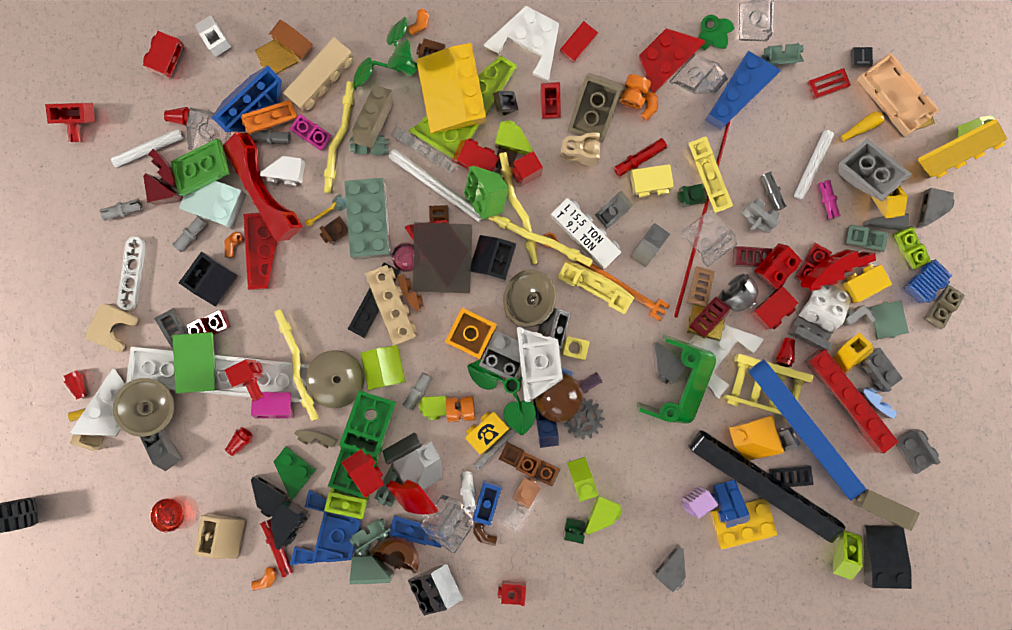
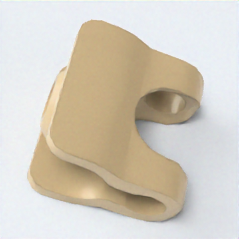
M586 133L582 136L566 137L562 142L561 158L567 162H578L586 166H596L600 159V133Z
M102 304L93 317L85 336L88 340L113 351L123 352L125 344L115 337L114 328L119 323L134 326L139 319L112 304Z

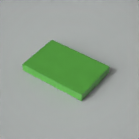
M218 138L171 161L178 195L182 197L230 174L222 141Z
M213 333L172 335L176 393L217 390Z

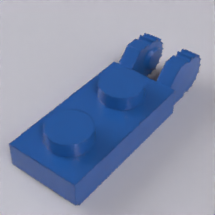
M394 515L389 531L391 536H398L408 541L438 548L442 547V543L438 540L428 539L429 533L438 536H445L446 531L431 527V525Z

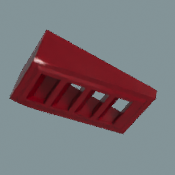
M735 246L733 248V266L758 267L763 262V253H767L768 256L772 248ZM742 252H745L744 261H741ZM749 252H752V262H749ZM756 252H759V263L756 262Z
M715 297L689 327L705 339L728 315L731 308L718 297ZM699 322L702 323L704 326L707 327V329H704V328H703L701 325H699L698 323H699Z

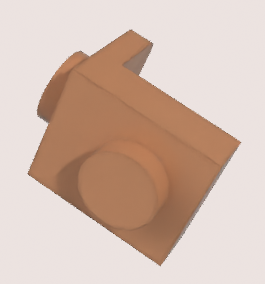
M524 478L512 499L529 509L541 488L537 486L538 483L535 480Z

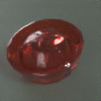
M169 498L161 499L152 507L150 513L151 522L159 531L165 533L173 532L183 523L184 510L176 500Z

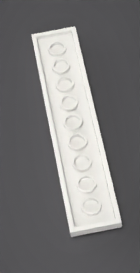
M131 347L126 384L135 379L150 378L161 382L168 389L176 390L173 351ZM214 355L217 390L202 391L201 393L251 397L246 386L232 388L224 369L250 358ZM250 359L259 362L263 368V378L257 381L261 392H290L292 394L291 402H301L302 398L293 380L292 363ZM300 364L301 378L307 390L306 372L310 364Z

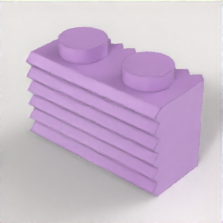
M698 486V489L695 488V491L692 490V493H689V495L682 497L684 502L682 506L691 517L696 516L698 519L718 506L710 492L701 486Z

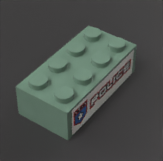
M383 178L344 181L350 257L353 260L391 257L385 180Z

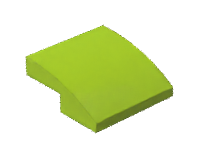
M331 488L324 511L363 519L369 496L364 499Z

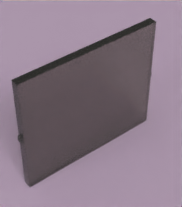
M414 222L413 291L439 292L441 294L443 292L470 293L473 224Z

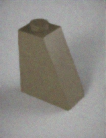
M869 489L856 497V506L912 531L920 514Z

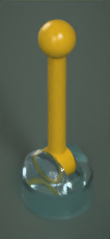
M341 194L333 198L331 207L312 219H307L305 221L306 225L311 226L314 221L333 209L344 210L346 208V200Z

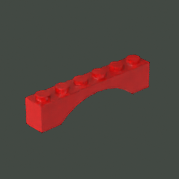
M235 132L223 144L226 156L232 163L235 172L240 177L244 188L248 191L276 242L288 241L303 226L295 212L280 205L266 189L259 171L258 148L250 134Z
M826 349L817 350L804 361L812 373L845 407L859 427L863 437L875 452L884 454L899 442Z

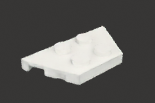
M517 327L525 402H530L563 380L558 339Z
M112 368L70 433L72 435L117 437L121 428L116 423L113 415V402L118 391L125 383L115 369Z

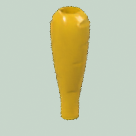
M879 111L870 113L849 131L840 136L841 140L845 142L850 138L880 126L884 121V115Z

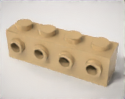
M385 265L365 273L393 346L414 338V333L417 330L413 321L409 322L407 315L410 312L406 303L402 304L400 297L403 294L399 285L395 286L393 279L396 276L392 267L388 268Z

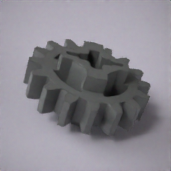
M583 397L580 406H585L583 410L576 412L573 417L577 423L575 428L572 426L571 420L563 425L564 427H570L568 430L569 434L575 432L574 438L581 435L582 440H584L585 435H588L591 439L593 432L599 433L598 427L603 428V425L600 424V421L605 420V418L600 417L603 410H597L599 404L592 405V399L586 402L585 397ZM591 409L595 412L596 420L591 417ZM584 413H586V418H588V421H584L581 424V420L578 417L579 415L583 416ZM588 425L593 426L588 431H582Z

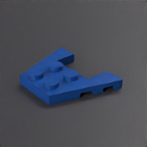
M310 489L305 507L324 512L315 550L295 546L290 565L352 560L356 545L352 546L349 539L352 538L351 535L360 530L362 521L358 518L325 512L327 499Z

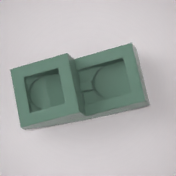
M849 225L846 244L885 252L889 232Z

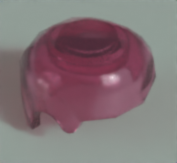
M401 242L395 246L392 252L393 264L403 272L414 270L418 267L421 260L418 247L410 242Z

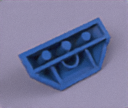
M267 65L250 75L226 97L211 118L225 132H246L245 126L242 124V114L280 103L282 80Z

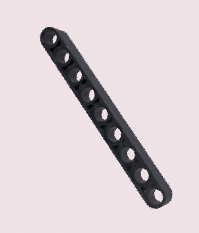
M700 430L688 445L689 449L696 455L826 541L834 543L845 530V525L839 519L707 432Z

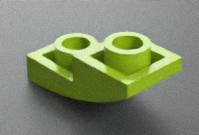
M908 226L906 229L893 234L902 254L912 269H916L931 261L925 245L920 243L913 226Z

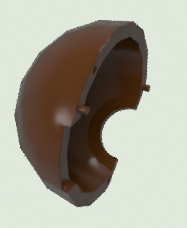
M563 373V380L535 398L536 406L540 413L548 420L557 423L570 421L578 411L583 399V389L579 382L571 375Z
M398 536L386 537L377 542L371 550L374 556L393 566L395 570L396 568H403L413 573L418 572L420 564L418 552L414 545L405 538Z

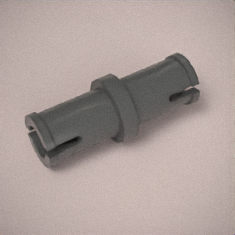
M268 129V131L262 130L250 134L254 142H267L268 144H290L291 142L290 132Z
M772 172L760 176L767 190L766 195L770 197L775 211L787 207L780 193L781 188L777 186Z

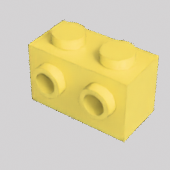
M670 164L635 169L630 173L633 196L639 195V198L649 197L650 193L656 192L658 195L668 194L674 187Z

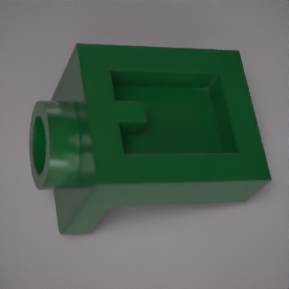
M702 184L688 187L681 186L679 192H677L678 202L682 203L683 208L706 203Z
M567 518L563 539L583 544L585 521Z

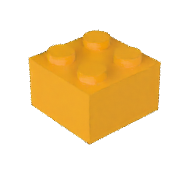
M461 308L445 343L481 360L497 324Z

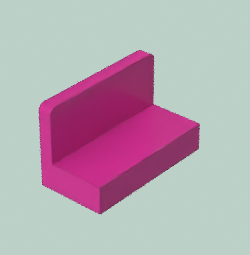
M262 392L264 397L251 403V416L255 419H294V411L291 409L292 394L290 392Z

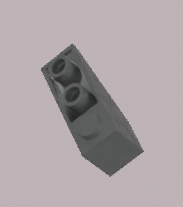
M164 430L151 436L140 437L152 464L158 468L167 471L181 461L175 445Z

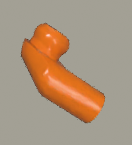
M419 9L416 13V23L407 27L411 36L427 27L429 14L425 9Z
M648 92L645 95L648 107L640 114L645 121H648L658 110V96L652 92Z
M233 232L224 240L225 258L234 257V248L243 240V235L240 232Z
M267 567L262 579L252 581V590L256 591L271 587L277 575L275 568Z

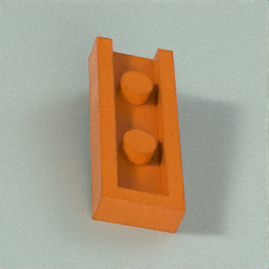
M288 100L242 114L241 119L243 126H245V131L249 135L296 120L297 115L291 101Z

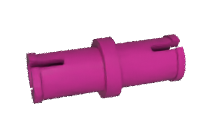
M825 180V183L820 182L818 184L823 197L822 204H825L828 219L831 220L835 219V217H840L841 214L839 213L836 202L838 199L837 195H834L831 180Z

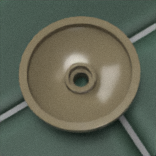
M524 270L516 274L507 284L503 296V305L507 316L512 322L522 327H534L543 323L551 315L556 302V290L553 282L546 274L537 270Z
M331 350L318 355L310 363L306 372V387L310 396L320 405L329 408H341L352 403L356 399L358 390L362 391L364 384V374L361 365L352 355L344 351ZM335 376H339L340 381L338 383H334L333 378Z
M139 378L128 382L118 391L113 402V415L118 426L126 433L138 437H147L162 431L170 422L174 412V400L169 389L161 382L150 378ZM146 405L150 406L148 412L144 411V406Z

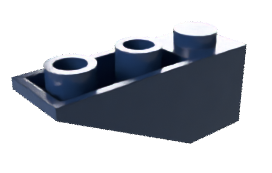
M534 398L533 403L536 409V425L540 448L558 446L557 423L548 420L540 413Z

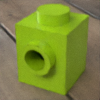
M447 395L422 397V401H419V411L423 413V417L428 416V420L440 419L439 416L447 415Z

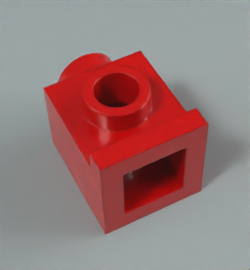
M502 581V587L498 586V598L501 599V604L525 606L526 582ZM510 591H513L515 593V596L509 597L508 593Z

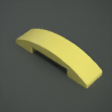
M707 136L688 143L714 212L718 213L733 207Z
M566 261L557 277L573 287L576 284L609 302L608 306L623 314L626 313L634 299L630 293L610 279L573 262Z

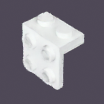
M834 285L821 286V289L812 292L810 300L800 310L798 316L833 334L844 323L851 297L847 292Z

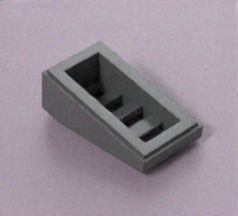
M909 213L894 218H885L884 216L871 218L863 222V226L901 231L908 227Z
M174 308L154 318L172 350L173 337L170 334L177 330L180 331L177 335L187 334ZM171 316L172 320L164 323L163 320ZM173 323L176 324V326L173 327L172 329H170V330L167 329V327H168L169 325H171V324H173Z

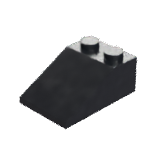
M864 525V584L871 588L912 589L911 564L904 528L889 525Z

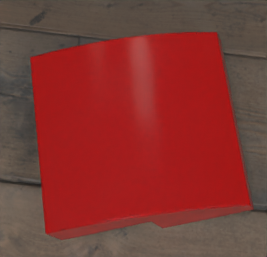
M407 479L403 485L392 480L386 485L405 511L423 515L433 514L438 511L419 484Z

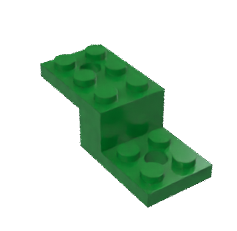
M358 390L339 444L341 450L328 487L365 499L354 481L348 478V472L341 462L362 449L365 455L370 454L376 464L373 467L377 466L384 446L383 440L396 402ZM374 410L377 414L374 420L366 419L365 414L367 411Z

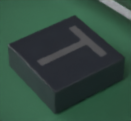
M873 47L852 48V68H871L873 66Z

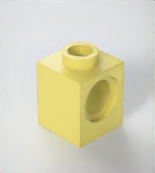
M567 336L566 340L563 341L562 355L585 361L590 341ZM570 343L578 344L579 351L573 354L569 351Z

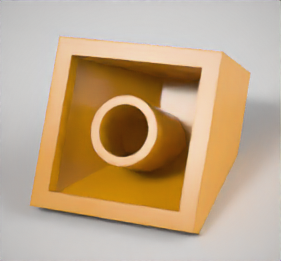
M773 415L737 423L729 428L735 448L749 461L784 453Z

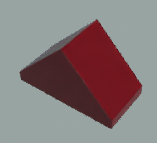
M147 173L144 174L147 203L160 205L182 200V196L178 195L170 187H167L158 178Z

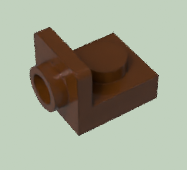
M423 38L422 44L419 43L416 54L421 58L426 55V52L430 55L446 49V45Z
M340 216L326 226L319 227L322 231L320 233L321 238L325 243L329 242L332 245L348 235V227Z

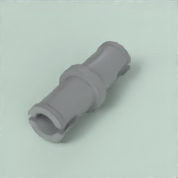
M137 198L125 203L118 202L114 206L100 209L102 219L106 221L118 216L125 217L128 213L142 210V207H140L142 205Z
M197 216L188 228L185 227L182 230L183 233L173 242V246L182 252L192 240L197 238L196 235L207 225L206 221Z
M422 372L416 384L410 388L411 392L402 405L408 410L413 411L419 399L425 395L424 391L433 378Z

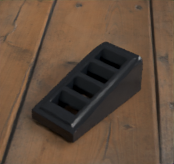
M810 465L769 469L770 475L777 478V473L780 472L781 482L788 487L814 484L812 467ZM803 470H804L805 480L802 479V471H803ZM793 471H796L797 481H794ZM785 472H788L789 482H786Z

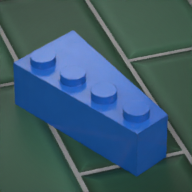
M748 51L705 121L721 130L781 70Z

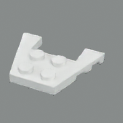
M525 6L484 44V49L499 56L507 40L520 45L541 57L533 75L548 83L559 23Z
M719 323L705 339L695 332L688 343L709 350L716 356V365L708 386L714 396L719 399L729 384L714 373L716 368L736 342L749 352L754 353L764 339Z

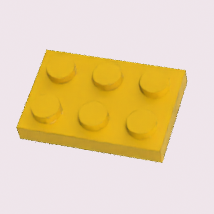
M763 498L745 502L750 514L749 521L726 528L724 522H720L717 513L720 510H711L710 513L720 549L777 536L769 502Z

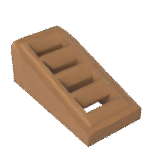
M696 266L686 303L703 308L708 305L715 271ZM699 273L709 275V278L700 277ZM697 281L707 282V286L698 284ZM696 287L704 289L705 293L696 291ZM694 295L702 296L703 300L694 298Z

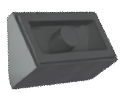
M412 433L384 449L383 456L386 464L389 465L420 447L422 443L418 435Z

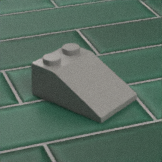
M868 138L839 163L838 174L851 185L880 201H883L911 176L908 170Z

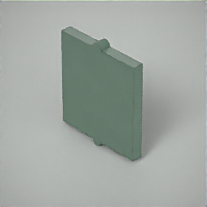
M902 300L891 303L883 302L881 305L870 307L876 320L873 324L877 339L895 338L896 335L909 333Z

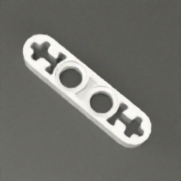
M138 237L129 238L125 244L117 304L119 308L126 311L134 310L137 307L146 244ZM137 242L140 246L135 249L132 247V244ZM130 253H133V254L135 253V254H138L139 256H138V257L133 256V255L130 256ZM135 259L138 263L134 270H131L128 266L129 261ZM129 278H133L135 285L133 288L128 289L126 281ZM125 291L133 292V295L129 294L128 296V294H126ZM124 300H131V304H124Z

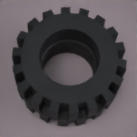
M33 498L0 503V533L31 527L39 522L36 501Z

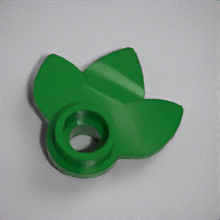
M715 15L705 16L701 22L702 31L698 38L705 41L701 48L707 50L713 44V46L719 49H726L728 45L727 33L735 29L733 23L729 19H719ZM713 22L714 27L708 28L707 24Z

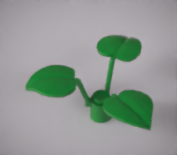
M407 17L399 20L387 35V44H394L396 47L388 60V64L372 61L370 57L366 58L355 72L353 80L354 89L369 78L374 65L393 69L397 72L401 70L408 76H412L416 72L418 66L412 60L410 42L405 39L398 44V40L405 33Z
M481 360L468 364V372L472 380L479 387L486 390L494 389L497 386V380L504 384L506 392L513 393L516 402H510L506 405L503 412L504 420L517 433L524 435L534 423L536 409L531 401L525 402L523 400L520 402L517 392L521 389L522 377H512L504 380L499 377V374L479 366Z

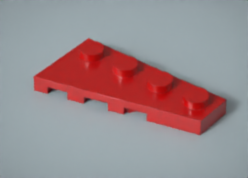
M260 213L243 214L248 290L268 289L277 242L271 235Z

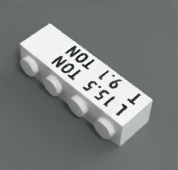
M567 198L551 213L550 217L604 270L620 255L621 251L619 249L621 247L614 240L610 241L606 237L607 233L600 226L597 228L592 223L594 220L587 213L583 214L579 210L580 206L573 199L570 201Z

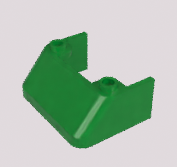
M663 334L662 338L665 342L683 348L681 361L685 366L692 368L678 404L667 402L659 410L638 402L637 408L639 412L667 422L688 424L696 417L716 365V356L709 350Z

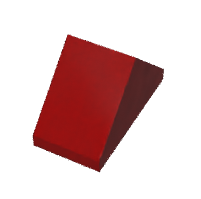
M560 82L541 83L542 119L560 118Z

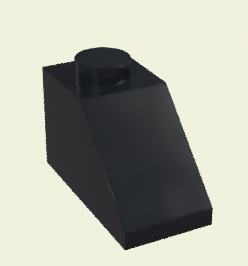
M258 475L252 477L251 484L257 508L261 509L260 512L263 515L273 517L279 506L287 501L288 493Z

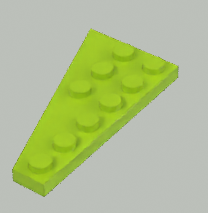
M503 56L498 57L478 75L486 115L495 103L493 93L504 89L517 68L516 64ZM425 116L421 122L408 131L453 159L460 141L468 140V138L472 139L481 124L431 134L428 118Z

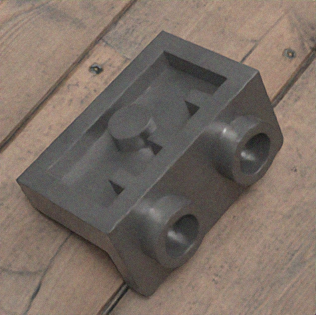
M800 317L795 319L788 333L819 350L826 349V351H830L833 343L829 342L831 333Z
M876 348L872 354L860 362L862 364L861 369L866 375H870L873 379V385L878 391L889 392L892 390V386L903 379L881 348Z
M911 429L897 438L899 442L896 446L914 474L920 473L932 464L938 465L941 463L938 459V452L930 446L928 436L924 431Z

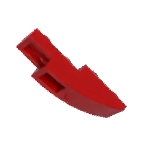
M848 249L837 252L815 266L800 283L801 287L815 291L821 289V286L835 285L839 280L845 279L844 273L853 271L855 267L869 266L870 262L876 261V254L864 251L858 253V251Z

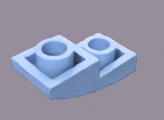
M870 387L858 388V391L875 412L886 418H895L897 412L891 409V405L880 402L882 396L877 394V390Z

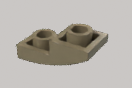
M947 285L934 302L925 319L940 329L945 328L952 313L959 308L965 295L952 286Z
M296 430L294 433L298 436L297 439L306 445L308 443L312 444L318 439L320 445L328 448L329 446L334 447L338 439L331 435L315 430Z

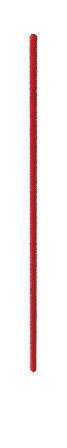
M731 121L726 125L724 136L716 161L718 168L720 165ZM708 195L674 314L675 318L679 314L709 205Z

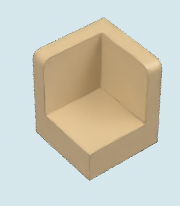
M73 435L70 444L91 451L100 450L104 436Z

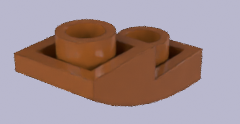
M281 19L269 33L282 47L288 48L299 59H303L313 46L307 38Z
M405 274L398 275L397 279L405 298L417 312H421V307L424 306L422 296H418L416 291L409 292L412 289L410 278H406Z
M523 452L516 467V470L549 486L554 485L560 472V468Z

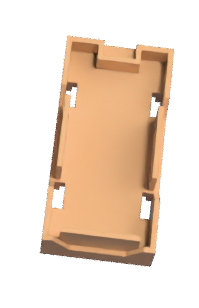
M891 52L857 79L904 137L940 111L927 95L921 94L924 90L909 72L903 73V66Z

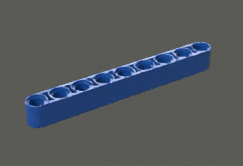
M762 359L748 370L750 375L849 500L852 501L867 490L770 365Z

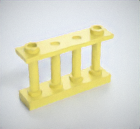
M735 354L733 362L738 363V373L731 396L723 394V398L727 399V403L739 406V403L782 415L771 400L768 406L757 404L761 387L756 381L750 401L739 398L746 370L749 369V366L753 367L761 360L742 354ZM767 362L782 382L786 380V377L794 379L793 383L795 384L792 395L798 401L802 385L812 383L814 375Z

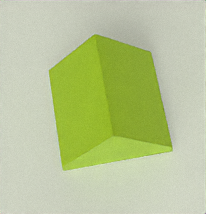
M398 345L376 348L360 353L368 390L406 382Z

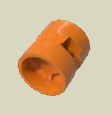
M628 75L624 85L626 89L622 91L619 102L633 109H642L646 99L644 95L648 93L651 82L639 75Z
M473 395L462 396L461 399L457 397L446 398L448 423L459 422L460 419L464 421L475 420Z

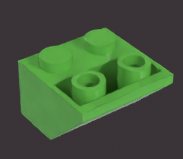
M470 166L464 195L472 203L475 212L483 220L503 212L509 187L500 174L476 166Z

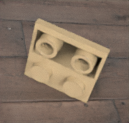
M213 513L201 515L193 555L213 559H237L245 519Z

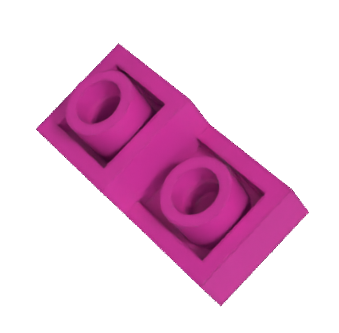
M299 114L289 129L320 151H322L332 136L301 114Z

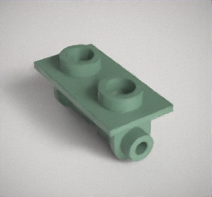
M799 43L786 44L785 51H782V45L768 46L764 48V54H762L763 60L773 66L804 62L800 54L803 53L804 48Z
M378 135L373 148H371V154H388L389 146H385V144H388L390 139H385V136ZM353 136L349 139V142H353V144H350V151H353L354 154H368V147L354 143Z
M392 464L383 480L385 485L378 489L374 499L378 500V503L389 507L392 506L396 498L386 485L391 480L403 485Z
M383 518L380 520L376 519L367 526L370 531L369 534H366L365 530L361 529L354 535H351L352 538L349 541L352 546H358L355 548L356 552L359 550L364 552L371 547V542L376 539L381 541L388 536L387 532L390 531V528L383 527L386 525Z

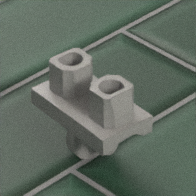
M757 198L741 214L747 217V221L752 224L750 230L754 231L758 228L761 231L764 230L770 233L779 224V213L772 209L768 213L762 209L765 205L764 202Z

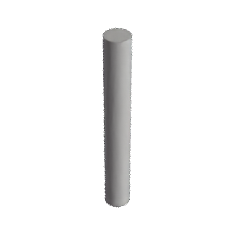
M510 427L473 465L479 470L516 431Z

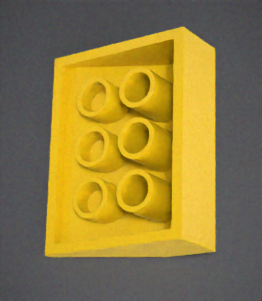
M472 43L452 46L416 59L431 134L486 123V114Z
M996 118L918 158V161L931 178L936 176L938 179L948 174V169L952 167L958 169L967 164L966 160L972 157L976 160L986 155L985 151L993 147L996 150L1006 145L1004 141L1008 138Z

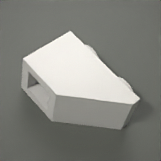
M211 15L195 24L199 35L215 57L231 48V45Z
M282 156L261 171L260 176L266 179L265 182L277 184V181L285 182L284 185L296 187V184L302 185L305 162L301 158Z

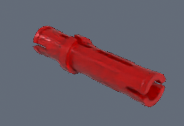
M660 138L633 156L629 155L626 160L613 167L616 175L620 178L632 169H637L643 162L667 149L665 140Z
M268 519L267 524L269 528L265 521L260 523L267 538L265 540L266 544H269L283 578L287 576L285 568L289 575L294 573L284 549L277 550L275 548L271 519Z

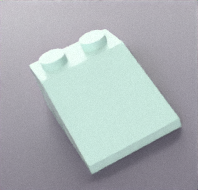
M214 181L183 196L179 209L233 229L246 194L239 189Z

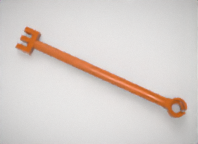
M550 232L544 234L545 237L559 242L555 234ZM543 244V246L546 248H552L550 246ZM576 260L580 265L610 279L630 293L635 300L650 308L651 311L648 315L660 322L662 320L656 314L657 312L662 315L666 313V311L660 308L661 305L667 309L670 307L668 303L660 298L654 303L592 263L590 266H587Z

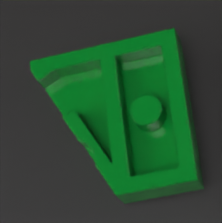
M285 446L273 461L292 500L317 470L288 446Z

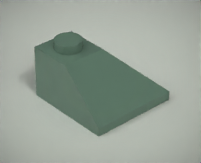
M359 550L352 556L350 585L391 582L394 571L372 553H369V550L364 552Z

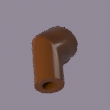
M479 522L475 523L473 534L480 543L495 546L497 536L486 534L484 530L485 525Z

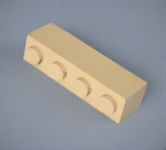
M333 37L283 92L284 95L302 112L311 109L317 97L324 95L328 85L331 82H335L340 77V72L352 64L354 58L352 52Z

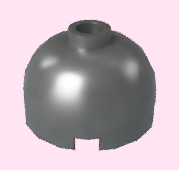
M743 273L732 279L728 283L731 287L726 292L722 290L719 296L720 300L730 306V310L736 312L751 309L756 304L758 287L748 274L745 275Z

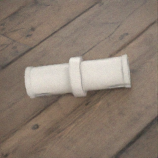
M469 471L460 474L462 485L460 494L463 496V509L466 512H472L476 509L474 497L476 489L473 487V474Z

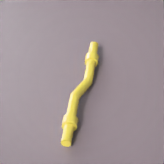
M348 81L346 84V92L342 101L344 105L342 125L329 146L327 169L324 170V193L331 194L332 182L335 179L336 173L334 170L336 150L349 129L351 106L354 104V82Z
M500 153L501 175L509 187L507 192L508 200L522 219L524 229L532 232L530 218L515 196L511 177L513 172L512 168L509 167L507 153ZM526 239L525 245L526 250H529L531 265L539 263L536 248H538L537 243Z
M495 215L488 218L505 230L509 229L526 239L550 246L566 254L573 261L577 260L587 266L592 264L593 260L580 254L579 250L571 249L551 238L529 232L512 223L506 217Z
M277 310L274 314L280 325L278 328L281 334H284L292 352L293 380L302 398L303 408H306L313 422L319 419L313 406L315 403L312 397H309L301 378L300 351L291 333L292 328L289 322H286L282 310Z

